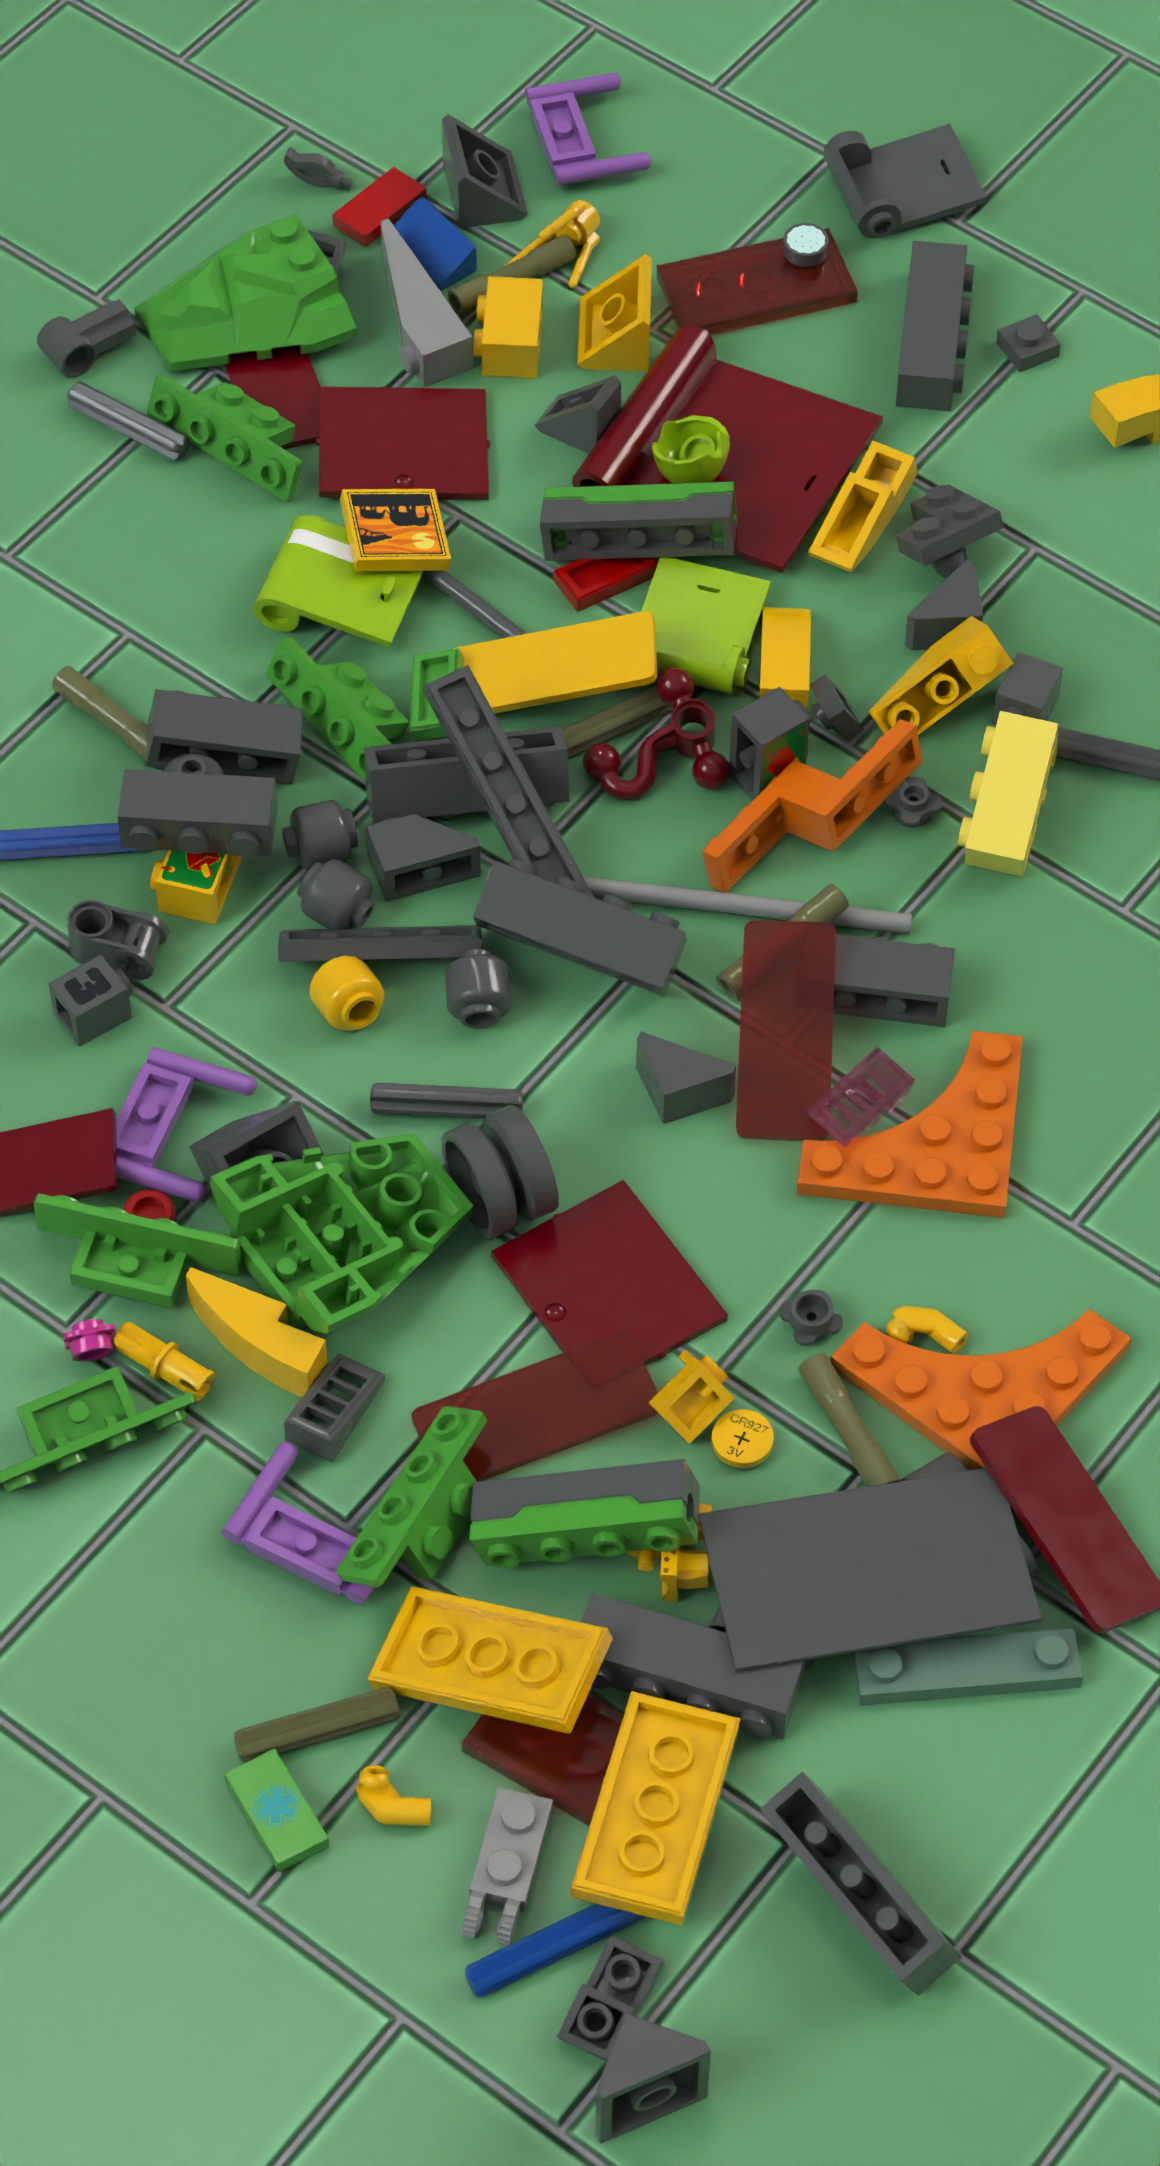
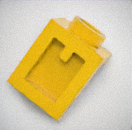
M685 1349L678 1358L686 1366L648 1403L690 1444L735 1398L722 1385L728 1378V1375L708 1355L705 1354L698 1361Z

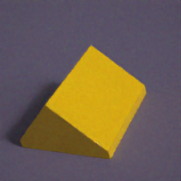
M644 254L580 297L577 365L581 368L588 370H649L652 258L647 254Z

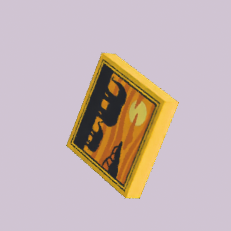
M342 489L340 505L355 571L449 570L451 556L435 489Z

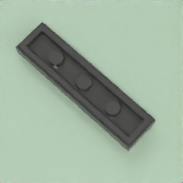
M477 925L345 928L342 930H282L279 933L278 941L279 962L327 961L344 955L355 956L360 960L462 957V954L468 950L482 949L481 927Z

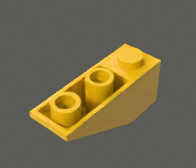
M970 616L935 642L868 712L884 735L900 719L916 725L919 735L1014 663L989 626Z

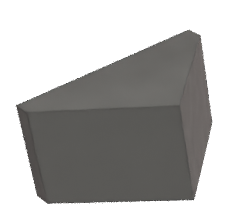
M615 375L558 395L536 422V428L541 433L589 454L621 409L620 380Z
M967 559L908 614L905 636L906 647L911 650H928L935 642L970 616L983 622L975 563Z
M640 1032L637 1038L636 1069L663 1124L731 1102L735 1095L736 1065L645 1032Z

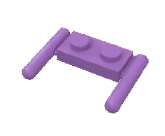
M617 73L525 88L527 105L530 106L532 119L557 186L647 170L651 166V158L646 152L596 160V153L576 98L618 90L621 87V78Z
M152 1047L148 1054L147 1063L143 1064L116 1119L117 1179L162 1191L193 1202H201L207 1193L204 1183L155 1167L193 1090L194 1081L250 1096L256 1090V1079L247 1074Z
M280 1443L221 1531L223 1537L234 1544L241 1543L245 1545L246 1550L339 1596L342 1594L346 1595L351 1602L357 1605H364L375 1587L342 1581L336 1573L337 1568L357 1538L272 1496L298 1456V1449L293 1443Z

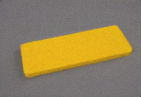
M649 611L455 647L460 649L464 657V666L468 665L494 714L648 685L657 679L656 627L654 617Z

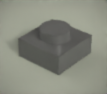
M1037 314L1000 328L997 331L996 343L1019 372L1059 357L1061 344Z
M826 674L809 684L818 700L812 706L813 710L827 730L835 727L847 740L864 730L845 694Z

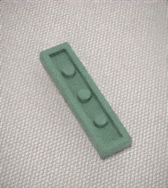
M1075 1628L940 1638L853 1652L852 1655L859 1706L1081 1688L1083 1680Z

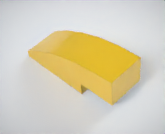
M1160 374L1127 380L1093 392L1090 419L1114 448L1146 436L1151 444L1160 441Z
M872 441L856 473H849L808 551L809 556L852 573L878 541L918 474L915 457Z
M763 608L759 698L780 686L793 701L801 702L808 712L811 609Z
M190 1267L186 1274L189 1304L205 1327L231 1354L252 1371L276 1386L302 1398L328 1366L326 1340L289 1326L287 1304Z

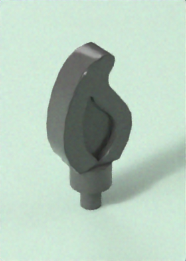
M288 148L284 157V163L299 179L313 186L326 187L330 185L338 189L340 185L350 190L353 181L344 178V172L336 169L330 159L317 153L300 154L294 148Z

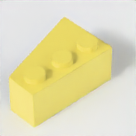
M1000 711L996 727L987 726L981 755L988 756L984 772L975 771L969 800L977 801L973 818L964 816L958 838V846L965 847L966 865L1020 877L1024 876L1037 829L1036 823L1040 807L1044 804L1047 794L1046 784L1049 772L1054 769L1056 762L1058 723Z

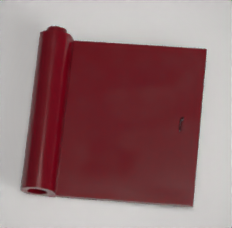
M683 325L675 331L573 475L572 485L573 487L673 484L661 475L653 457L652 443L658 442L663 424L666 421H676L692 415L712 417L726 428L730 437V449L726 463L712 482H734L738 521L733 556L783 573L882 425L883 416L717 360L716 346L711 335L702 327Z

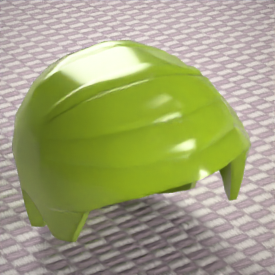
M696 415L676 421H666L661 428L658 442L652 443L653 457L659 472L673 484L712 482L723 469L730 449V437L726 428L712 417Z

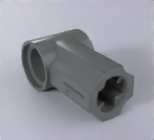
M118 299L72 322L66 317H57L50 320L41 328L37 336V344L65 376L74 378L88 371L93 365L97 354L136 335L135 323L129 314L128 308Z

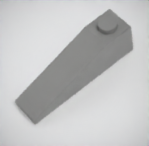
M389 218L380 221L382 257L401 345L398 352L404 369L408 373L413 372L423 387L473 369L472 335Z

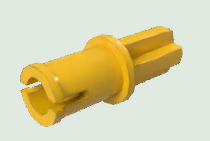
M125 1322L113 1339L116 1350L150 1370V1377L157 1381L162 1378L185 1393L192 1392L197 1402L205 1397L213 1385L210 1381H213L216 1377L214 1371L208 1370L179 1352V1345L171 1341L166 1344L132 1322Z

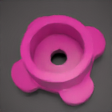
M101 1319L78 1322L72 1326V1331L63 1335L65 1349L71 1350L72 1360L77 1362L105 1358L115 1351L113 1339L116 1335L115 1325L104 1324Z

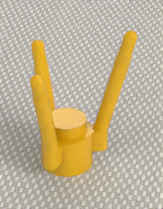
M573 201L560 217L539 233L537 239L513 257L506 265L526 256L531 250L548 243L555 236L558 238L566 235L574 247L576 245L583 246L568 282L570 288H576L593 248L600 242V237L594 232L600 226L599 213L586 201Z

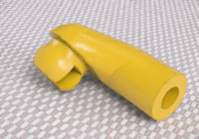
M903 1305L892 1312L894 1317L886 1325L887 1333L900 1342L909 1343L917 1331L928 1335L952 1354H956L969 1337L967 1331L934 1308Z
M370 1765L361 1770L359 1783L356 1786L358 1800L379 1823L384 1825L431 1826L432 1798L401 1797L388 1782L389 1772L381 1766Z

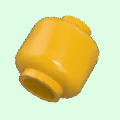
M344 955L329 960L316 971L310 983L309 995L314 1006L328 1024L339 1031H353L369 1026L378 1017L384 1003L385 992L380 981L369 967L355 956Z

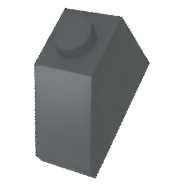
M416 814L400 818H388L378 824L366 826L368 859L386 902L481 876L480 844L475 837Z

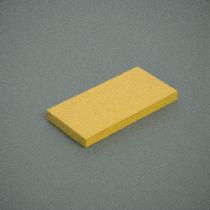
M411 1586L367 1680L374 1690L390 1687L396 1695L571 1734L613 1638L608 1628Z
M631 1691L571 1885L570 1897L680 1926L683 1925L739 1732L741 1718Z

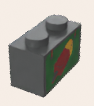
M780 686L732 713L729 760L730 777L752 801L793 760L806 764L810 726L809 714L801 702L793 701Z

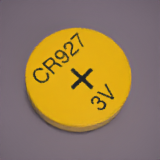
M747 1409L733 1410L722 1415L714 1424L711 1439L712 1448L716 1456L723 1463L734 1468H752L763 1463L771 1454L774 1432L769 1421L761 1414Z

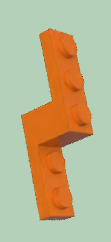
M900 719L885 735L876 741L875 745L855 765L847 770L841 779L793 760L702 851L710 886L727 893L787 832L834 852L923 762L916 725Z

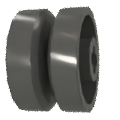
M508 1105L487 1114L483 1121V1131L476 1125L468 1122L445 1132L441 1137L442 1153L448 1175L474 1205L473 1212L468 1218L482 1237L489 1240L512 1230L516 1226L517 1213L529 1221H534L555 1212L559 1207L557 1184L547 1153L530 1121L518 1107Z

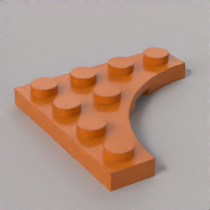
M972 1030L964 1062L950 1085L931 1105L897 1126L882 1132L852 1139L829 1141L803 1140L797 1194L1005 1218L1023 1036Z
M1088 1309L1061 1332L1028 1347L989 1355H954L925 1350L900 1342L864 1322L831 1356L830 1362L838 1374L945 1452L953 1454L964 1466L970 1470L986 1468L969 1441L970 1436L977 1428L1033 1406L1044 1408L1058 1427L1129 1351L1132 1338L1091 1309Z

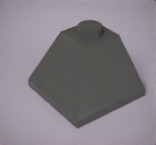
M298 1101L289 1102L232 1121L189 1146L211 1192V1176L255 1156L272 1154L273 1163L302 1159L303 1149L320 1147Z

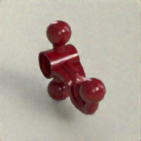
M679 667L666 669L657 679L655 687L658 696L664 703L674 707L671 724L657 730L641 744L637 757V775L634 779L626 781L619 778L617 773L620 770L621 758L617 750L609 744L597 743L587 749L582 760L583 769L591 779L599 781L608 794L622 800L638 799L648 793L655 782L658 753L673 748L684 757L696 759L692 766V775L696 783L707 790L719 789L727 782L731 773L730 764L727 759L712 749L715 741L714 711L703 700L690 698L695 687L694 681L686 670ZM694 722L704 726L705 729L698 734H688L681 728L688 723Z

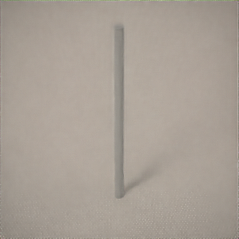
M490 866V867H489L488 878H489V875H490V873H491V870H492L493 866ZM583 877L594 898L603 899L604 895L607 894L634 903L790 920L794 917L796 911L807 903ZM848 907L828 925L910 934L912 914Z

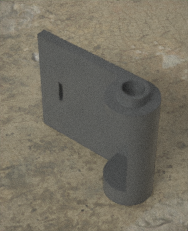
M950 124L871 149L860 132L845 131L832 137L824 147L823 155L860 233L867 238L885 237L891 233L987 203V197Z

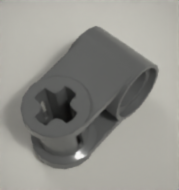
M93 900L83 901L73 906L67 920L69 950L76 962L83 965L102 955L113 970L119 968L127 977L138 980L148 979L152 976L155 969L154 955L158 946L165 943L169 933L166 924L154 915L133 912Z

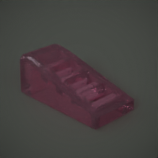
M877 1046L808 1110L807 1114L846 1148L907 1097L915 1079ZM870 1077L886 1093L884 1095L879 1093L866 1079ZM856 1087L874 1102L872 1106L854 1091ZM845 1097L856 1108H858L863 1113V1115L858 1117L840 1100H842ZM833 1107L852 1125L846 1129L828 1112L830 1108Z

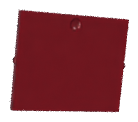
M319 386V437L316 438V445L319 446V498H340L342 489L421 488L435 489L437 499H489L487 449L490 447V441L487 439L485 389Z
M624 1180L562 1213L555 1214L548 1221L491 1251L493 1260L593 1394L600 1392L655 1360L665 1358L668 1353L728 1320L726 1311Z

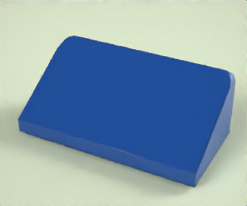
M424 197L418 199L394 225L439 290H443L477 271V252L474 244Z

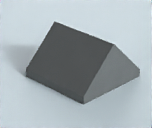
M447 114L442 119L443 167L459 229L522 220L528 213L511 151Z
M626 2013L596 2088L595 2134L600 2144L707 2098L711 2051L706 2041Z

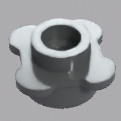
M910 777L905 785L894 790L884 800V804L889 808H893V815L897 822L903 826L915 828L925 825L931 819L932 813L936 814L942 810L943 799L939 795H933L927 789L926 781L923 778Z
M820 1290L803 1291L796 1295L792 1302H785L780 1309L781 1319L790 1323L795 1331V1341L803 1346L814 1344L816 1338L824 1334H837L842 1328V1317L839 1314L833 1313L831 1299L825 1292ZM815 1316L816 1319L814 1321H809L806 1317Z

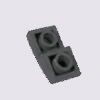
M610 1935L587 1985L582 1984L557 2038L607 2062L625 2014L639 2016L664 1966L663 1960Z

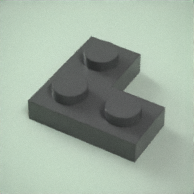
M948 484L936 486L927 491L926 496L910 503L913 520L916 522L912 528L896 535L900 553L926 566L1004 527L999 510Z

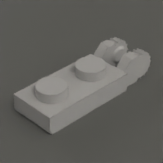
M498 1787L469 1888L470 1899L464 1917L462 1936L476 1937L482 1926L485 1905L490 1903L504 1907L503 1915L499 1919L496 1931L498 1936L497 1944L508 1946L512 1943L521 1911H526L553 1811L552 1799Z

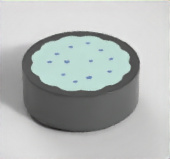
M812 223L793 225L784 234L783 254L794 265L800 267L816 266L823 262L828 255V234L823 228Z

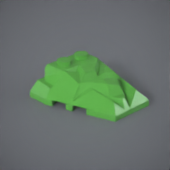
M297 214L276 220L240 235L134 308L136 318L171 372L229 364L232 354L257 351L258 360L273 358L271 349L300 345L301 354L314 353L357 337V329L349 307L339 292L334 268Z
M415 1133L352 1142L350 1151L321 1156L320 1147L303 1149L302 1159L273 1163L272 1154L255 1156L211 1176L210 1187L219 1212L231 1227L230 1237L240 1242L243 1265L269 1298L287 1304L288 1322L291 1326L300 1327L307 1324L312 1331L327 1334L372 1313L398 1285L472 1214L474 1205Z

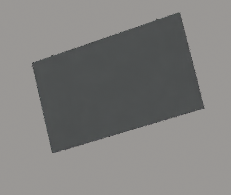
M986 1468L699 1513L701 1531L735 1672L1042 1622V1616L1010 1504Z

